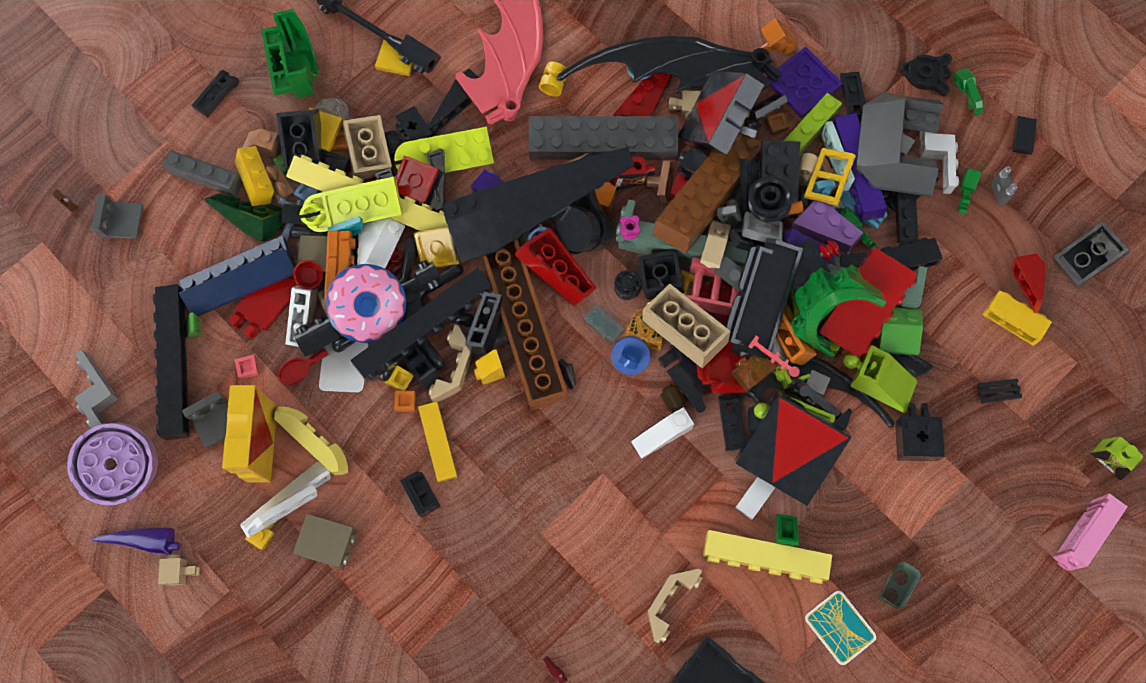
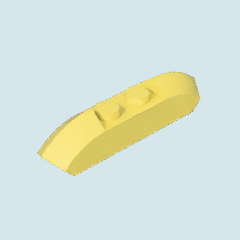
M289 407L276 408L274 420L334 475L348 473L347 461L341 448L336 443L328 446L330 443L322 435L318 438L314 434L316 430L308 422L305 425L308 418L305 414Z

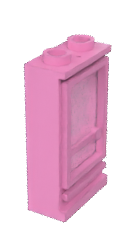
M1110 493L1093 499L1090 502L1091 506L1086 509L1087 511L1083 513L1057 551V554L1053 556L1058 561V565L1070 571L1088 567L1128 506Z

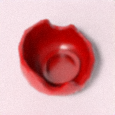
M313 260L301 261L294 268V280L303 289L318 287L323 280V270Z

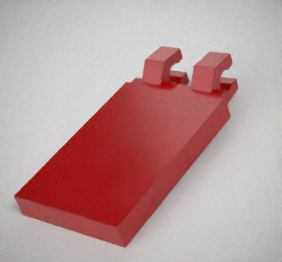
M288 277L245 296L235 307L236 313L228 321L233 327L239 329L248 320L250 324L243 330V333L253 340L262 329L267 331L288 307L291 299V290L298 285L294 279Z

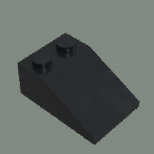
M319 109L276 113L284 170L290 168L294 156L299 158L302 155L312 159V163L318 165L321 162V121Z
M1102 221L1053 258L1079 287L1129 254V249L1110 227Z

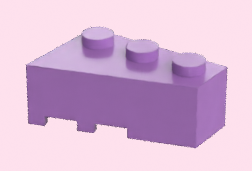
M816 200L797 218L791 227L824 245H828V239L831 242L835 241L840 249L839 252L844 254L851 250L863 234L861 230L827 203Z

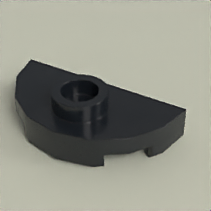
M895 354V360L912 376L928 374L934 367L916 355Z

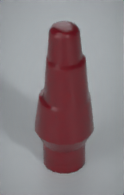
M549 657L543 659L556 681L559 683H566L568 681L564 672Z

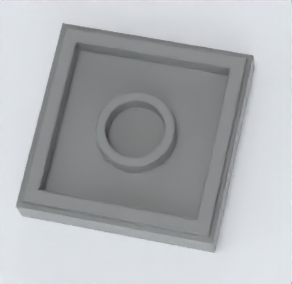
M745 212L742 229L743 237L765 242L766 238L782 241L783 223L781 221L764 222L757 219L752 213Z

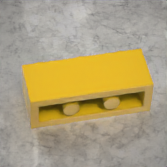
M257 147L238 148L235 165L251 205L270 204L274 189Z
M1000 290L993 296L982 314L1032 346L1041 341L1052 323L1045 315L1034 313L1027 304L1018 302L1009 293Z

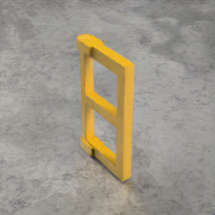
M822 148L804 195L805 198L838 206L856 155ZM825 156L848 161L843 176L820 171ZM817 177L840 182L835 197L812 192Z

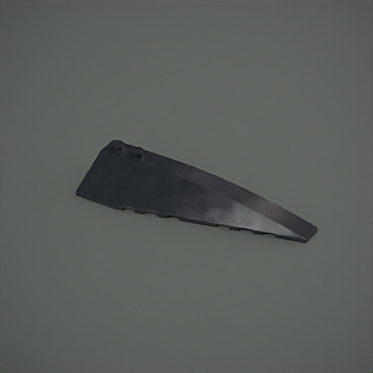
M629 147L541 170L441 204L461 262L465 263L503 249L506 244L511 241L514 242L527 231L530 232L543 221L546 222L571 206L573 202L578 199L581 200L589 192L603 186L608 180L614 179L632 168L634 163Z

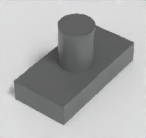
M736 200L726 201V207L717 208V216L722 223L731 225L730 231L737 229L736 225L738 222L743 221V216L738 209Z
M725 256L721 261L720 267L715 268L713 272L741 292L738 284L743 269Z

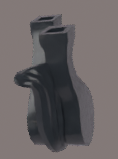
M591 152L581 159L598 155L599 153ZM595 189L581 200L578 199L571 206L552 217L558 238L570 254L602 250L609 244L612 238V223L600 206Z

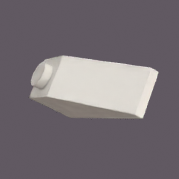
M299 285L292 288L285 344L299 347L294 334L297 333L296 329L304 324L307 327L311 326L316 308L318 288L303 289Z
M683 407L632 440L631 443L642 459L692 430L694 423Z

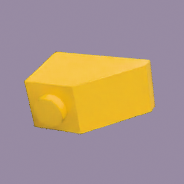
M496 349L475 362L477 366L474 369L477 380L481 379L483 385L505 378Z

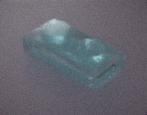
M596 304L583 317V321L611 345L624 332V328Z

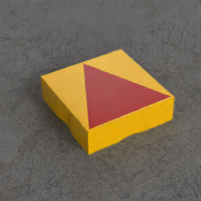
M230 385L222 468L230 473L237 474L240 479L246 482H271L276 420L274 419L277 404L255 385Z

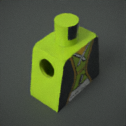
M1122 437L1103 439L1090 453L1120 480L1128 475L1143 458L1138 449L1130 445Z

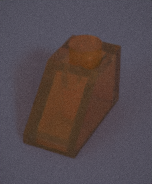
M753 355L748 360L744 357L735 364L737 368L731 373L742 388L747 391L780 365L777 362L771 363L768 359Z

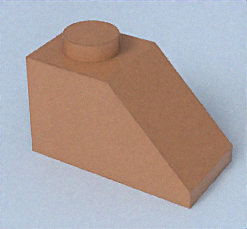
M260 128L248 133L243 147L256 146L260 155L275 158L281 151L280 137L276 132Z

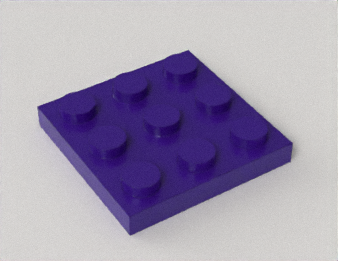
M804 47L777 68L782 74L777 82H773L767 76L772 82L770 87L776 93L786 95L788 100L786 104L800 118L808 114L826 93L832 95L843 85L807 47Z

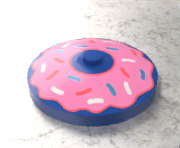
M358 264L348 267L334 278L328 288L326 311L329 320L341 335L352 341L360 343L376 342L401 324L404 318L406 297L403 287L391 272L380 266Z

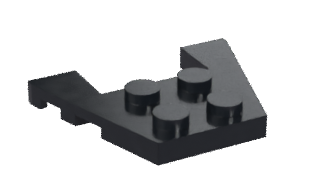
M443 149L427 154L430 166L440 170L426 205L433 207L432 211L434 212L442 210L441 204L445 203V152ZM391 168L375 173L378 180L395 177ZM399 194L401 199L405 198V196ZM415 202L416 205L422 206V203Z

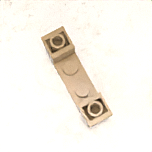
M712 220L700 263L708 268L720 267L731 225Z
M454 325L453 330L449 331L447 341H449L452 349L462 351L457 355L456 363L458 365L456 371L453 370L451 373L450 381L452 383L436 379L435 385H431L429 395L433 402H440L462 390L473 356L465 345L466 339L457 325Z
M695 569L668 577L647 612L653 641L656 644L660 640L664 642L670 633L667 630L669 624L655 616L657 613L661 615L667 604L664 603V600L668 595L672 597L678 587L675 585L676 582L688 590H691L692 587L697 588L703 579L700 576L702 570Z

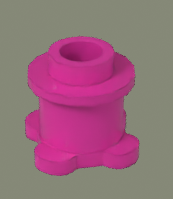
M623 216L620 219L622 224L620 233L623 238L633 240L639 235L638 216L630 218Z

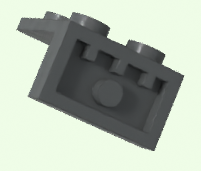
M98 194L91 229L100 237L137 239L143 204L113 202L106 194Z
M217 391L182 410L185 417L193 422L205 448H210L225 439L228 400L221 392Z

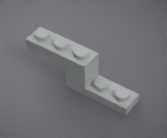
M80 350L75 353L78 358L77 364L83 371L86 370L88 373L87 379L92 386L75 397L78 403L76 407L81 414L86 415L88 418L86 422L92 428L106 424L100 412L119 398L91 356Z

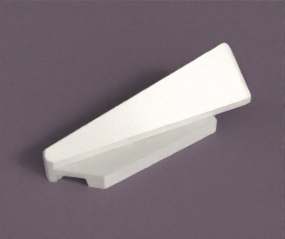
M319 461L313 464L240 524L246 536L250 538L317 497V490L315 488L331 479L329 470Z

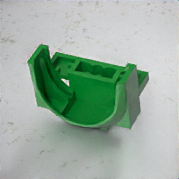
M293 9L273 13L277 26L261 30L273 93L275 96L294 92L297 99L315 95L313 85L318 77V65L309 35Z
M851 265L848 269L844 267L835 276L820 267L802 287L798 288L794 295L800 315L793 319L791 326L795 336L832 358L835 354L830 348L831 341L817 332L820 320L822 321L838 304L845 301L862 299L883 308L886 300L881 290L864 280L858 268L854 265Z

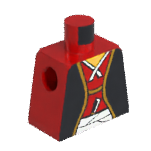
M632 157L634 166L616 178L610 179L611 184L616 187V191L641 186L646 176L655 175L654 165H645L643 157Z

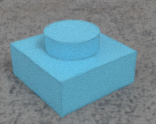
M829 179L815 182L812 192L828 196L835 183Z

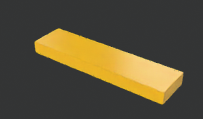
M438 402L419 406L418 409L437 482L440 483L457 478Z

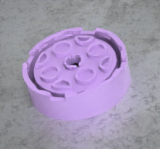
M108 423L92 427L80 435L74 442L67 461L70 481L73 482L79 491L78 493L87 500L101 505H117L141 495L151 485L158 467L157 451L152 440L139 428L126 423ZM109 458H113L116 461L117 466L113 470L108 469L106 466V461Z

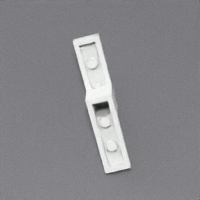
M920 131V158L942 160L943 194H951L959 183V177L956 176L958 159H956L958 143L955 142V135Z

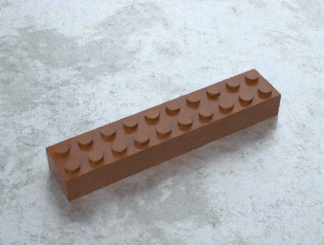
M517 239L506 244L503 249L482 257L494 294L503 296L500 314L530 409L533 411L569 398L526 264L514 255L520 249Z

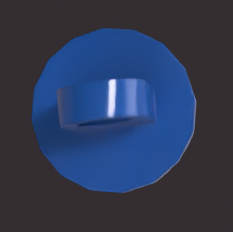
M635 336L619 339L613 346L611 353L612 363L616 369L628 375H635L644 371L649 365L651 357L646 342Z

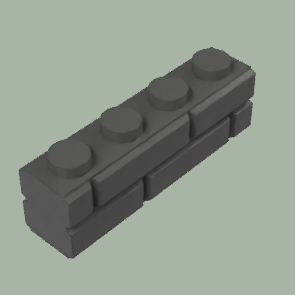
M172 150L168 152L162 165L169 175L233 197L237 196L243 184L236 172L228 171L198 159L195 160L192 157Z

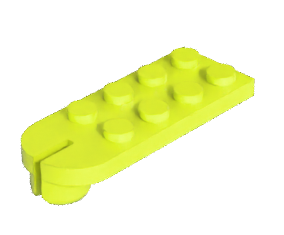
M487 127L404 142L395 152V163L403 160L405 155L430 165L427 154L443 149L445 152V173L494 164ZM401 164L396 165L397 170H399Z
M395 177L311 195L305 200L300 211V215L320 211L318 216L301 219L311 230L316 232H326L328 227L358 216L363 219V223L404 215Z

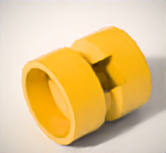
M548 62L543 73L544 76L541 78L539 89L549 96H560L564 87L563 82L566 81V78L559 81L557 80V75L567 69V67L558 62Z

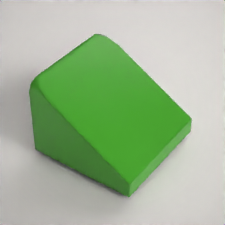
M190 313L186 319V337H200V318L194 313Z

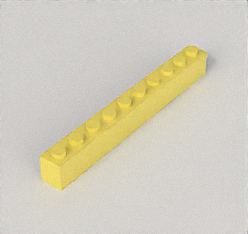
M304 155L301 158L294 156L286 177L322 192L363 184L364 181L354 175L353 178H349L346 176V172L336 169L335 172L329 170L330 166L324 163L314 164L311 158ZM406 196L404 199L400 198L404 215L390 217L392 220L419 231L447 227L443 211L440 210L439 213L432 211L433 207L422 203V206L416 205V200Z

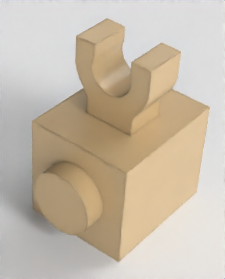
M684 90L682 92V99L669 98V111L681 110V119H687L701 91Z
M167 555V559H160L158 584L186 585V576H200V567L187 566V560L180 558V555Z

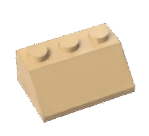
M380 115L343 121V130L354 176L361 179L374 178L375 173L392 168Z

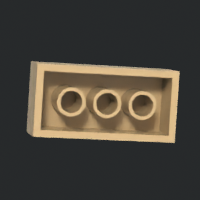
M671 284L643 308L642 320L701 368L729 341L731 332L729 329Z

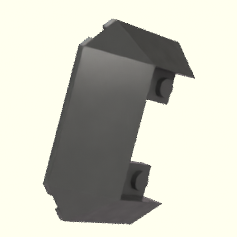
M882 93L864 104L856 170L863 174L869 180L868 183L875 189L932 197L939 168H936V160L900 155L903 129L937 133L940 112L944 104L940 100Z

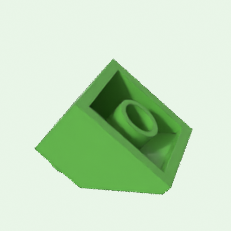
M894 308L892 310L894 314L888 322L885 321L881 326L882 331L878 336V348L887 353L919 355L923 331L922 310Z

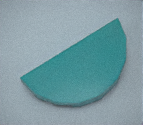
M358 216L328 227V231H350L352 237L361 233L363 219Z

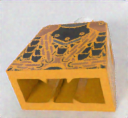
M636 310L625 337H639L646 342L648 348L660 351L662 336L642 320L643 310Z

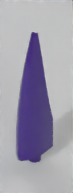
M173 528L126 530L91 538L92 542L123 545L152 554L171 555L172 550L179 551L181 547L179 542H174L175 533Z

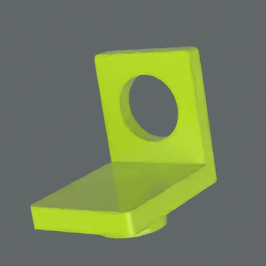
M776 362L774 366L778 381L782 382L784 389L792 387L791 383L793 380H791L788 371L785 368L781 370V365ZM807 374L798 378L806 382L811 376Z

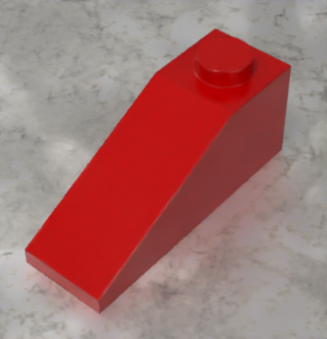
M1038 253L1015 257L1011 268L1034 313L1039 312L1043 302L1046 270L1045 262L1041 260Z

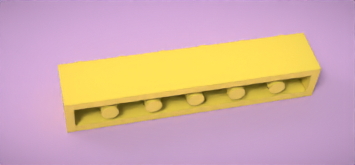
M708 530L706 534L703 557H707L709 562L719 563L720 560L728 562L727 565L733 567H740V564L746 565L749 570L760 572L761 569L769 570V574L777 576L785 573L789 574V578L802 580V577L810 578V582L822 584L823 581L829 580L832 561L831 554Z

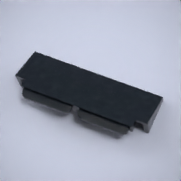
M766 238L764 247L755 245V247L749 249L738 284L741 292L740 295L734 297L725 325L731 331L729 342L734 343L731 353L764 363L768 362L769 356L755 346L752 349L748 346L755 336H758L757 342L771 352L803 248L777 239Z

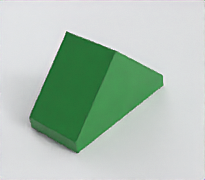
M776 515L773 543L791 547L799 545L797 517Z

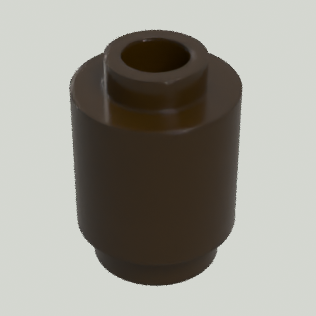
M670 384L662 389L663 393L660 396L669 412L674 413L683 407L684 409L687 408L686 400L678 386Z

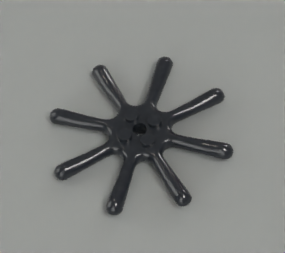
M410 236L406 240L401 275L398 280L400 284L410 280L417 254L414 236ZM356 247V249H354L353 254L355 255L356 259H358V247ZM461 264L452 265L440 273L442 283L433 289L412 287L404 291L406 310L402 322L425 306L424 298L428 294L462 275L464 272L463 266ZM463 312L454 324L471 326L474 316ZM341 336L340 339L332 343V349L340 353L354 344L355 341ZM429 340L424 345L419 346L436 370H441L444 367L445 361ZM392 368L382 371L378 379L388 381L391 377Z

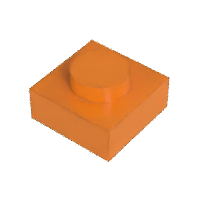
M395 391V412H415L416 392Z

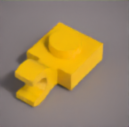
M276 522L250 538L246 536L245 540L260 550H264L275 534L270 529Z

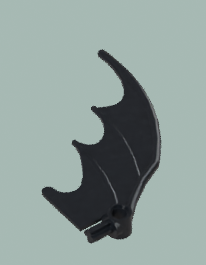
M663 36L627 41L600 50L559 73L557 80L562 81L569 75L594 64L620 62L626 64L631 69L634 75L633 83L653 74H671L678 77L680 85L675 90L677 94L689 88L705 86L712 71L747 73L764 84L762 92L772 84L762 73H765L773 82H777L782 74L771 65L773 60L770 58L768 50L764 48H757L753 52L717 45L698 37Z
M670 345L671 350L658 358V361L664 368L677 359L680 361L667 370V373L695 410L702 413L706 408L702 400V394L705 389L711 387V384L702 385V380L698 377L697 364L674 345ZM816 356L803 365L793 364L789 360L788 365L791 367L795 366L800 371L798 376H790L791 380L810 374L812 370L830 378L827 388L841 390L858 398L878 414L888 427H894L895 422L873 397L851 387L853 379L830 363ZM745 357L750 391L738 394L758 404L764 403L763 394L767 389L776 388L789 391L800 397L806 404L813 406L806 400L808 395L801 396L792 387L784 389L782 382L778 381L775 374L776 368L774 364L776 362L771 363L770 357L767 363Z

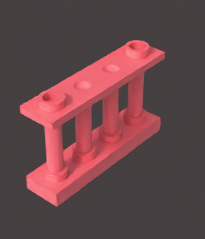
M693 257L689 273L695 274L692 293L685 296L704 311L729 316L734 297L739 295L740 292L732 287L730 303L718 301L723 279L713 272L715 268H708L700 263L701 258ZM703 276L714 278L711 299L699 297Z

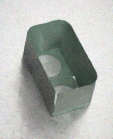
M906 562L897 563L877 598L894 609L904 607L921 577L920 572ZM901 570L907 574L908 581L906 584L898 585L895 583L893 575L896 571ZM887 588H893L898 593V599L894 603L884 599L883 594Z

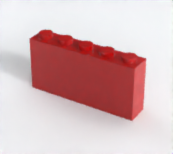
M872 247L858 270L864 280L881 290L886 300L884 307L882 308L862 299L845 301L838 304L825 317L817 329L819 333L859 358L862 354L866 355L871 347L869 344L872 339H876L880 335L883 323L891 319L894 314L892 310L896 304L900 305L905 298V291L907 288H912L917 280L915 278L917 273L875 247Z

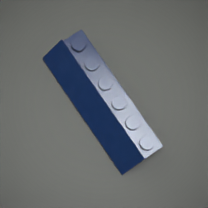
M280 236L179 280L182 291L179 295L189 312L200 316L293 276L296 266L294 258L290 255L286 239Z

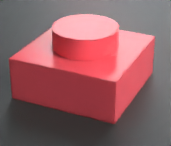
M254 354L234 359L237 375L240 380L259 375L257 360Z

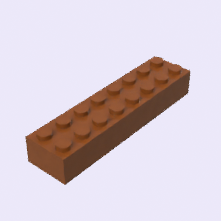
M739 132L727 155L712 151L656 219L653 236L687 253L715 218L717 208L723 207L740 186V159L760 160L761 141Z

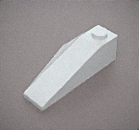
M390 218L364 223L361 233L358 234L357 265L373 264L386 268L405 225Z

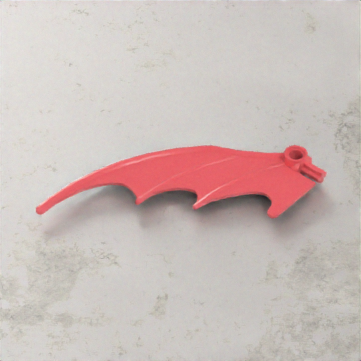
M494 0L502 17L500 31L495 35H489L483 32L482 29H478L484 45V74L480 78L471 79L463 72L456 73V80L482 114L497 107V110L485 116L488 124L493 125L502 119L513 121L517 118L524 90L530 76L541 60L543 19L539 0Z

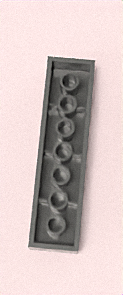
M529 116L530 159H575L586 153L602 154L629 147L632 157H643L648 160H677L678 116Z

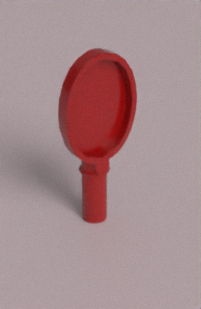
M324 348L307 360L302 357L290 359L280 367L278 380L287 386L301 382L309 374L312 365H315V363L329 355L328 351Z

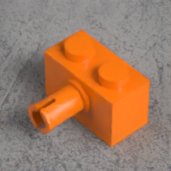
M776 18L760 29L767 42L759 48H764L769 53L775 50L783 55L789 54L799 45L790 28Z

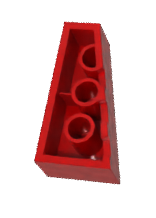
M550 227L523 244L514 254L573 306H576L597 289Z

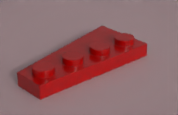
M653 74L647 79L642 80L616 110L614 116H652L672 75Z

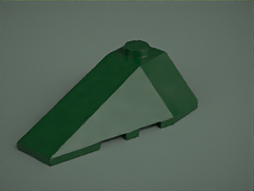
M216 194L205 198L207 204L246 235L256 238L257 241H266L274 237L283 224V208L272 204H267L266 207L260 205L252 206L251 202H240V198L223 194Z

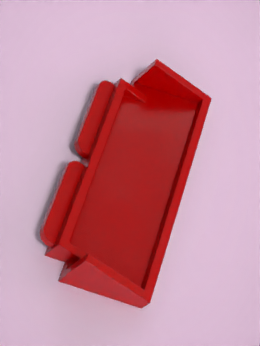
M713 281L707 282L700 289L699 297L711 299ZM721 283L718 301L730 303L732 286ZM706 311L723 326L726 325L728 315ZM728 341L703 368L697 365L698 377L702 380V385L711 384L712 393H747L750 391L746 358L731 353L733 342Z

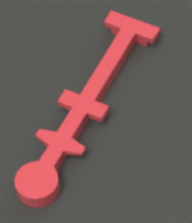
M755 336L749 344V348L752 349L755 346L769 356L771 363L777 362L780 364L781 370L784 368L788 370L791 377L799 375V369L795 366H789L788 359L784 362L778 358L780 353L776 352L774 355L757 342L758 336Z

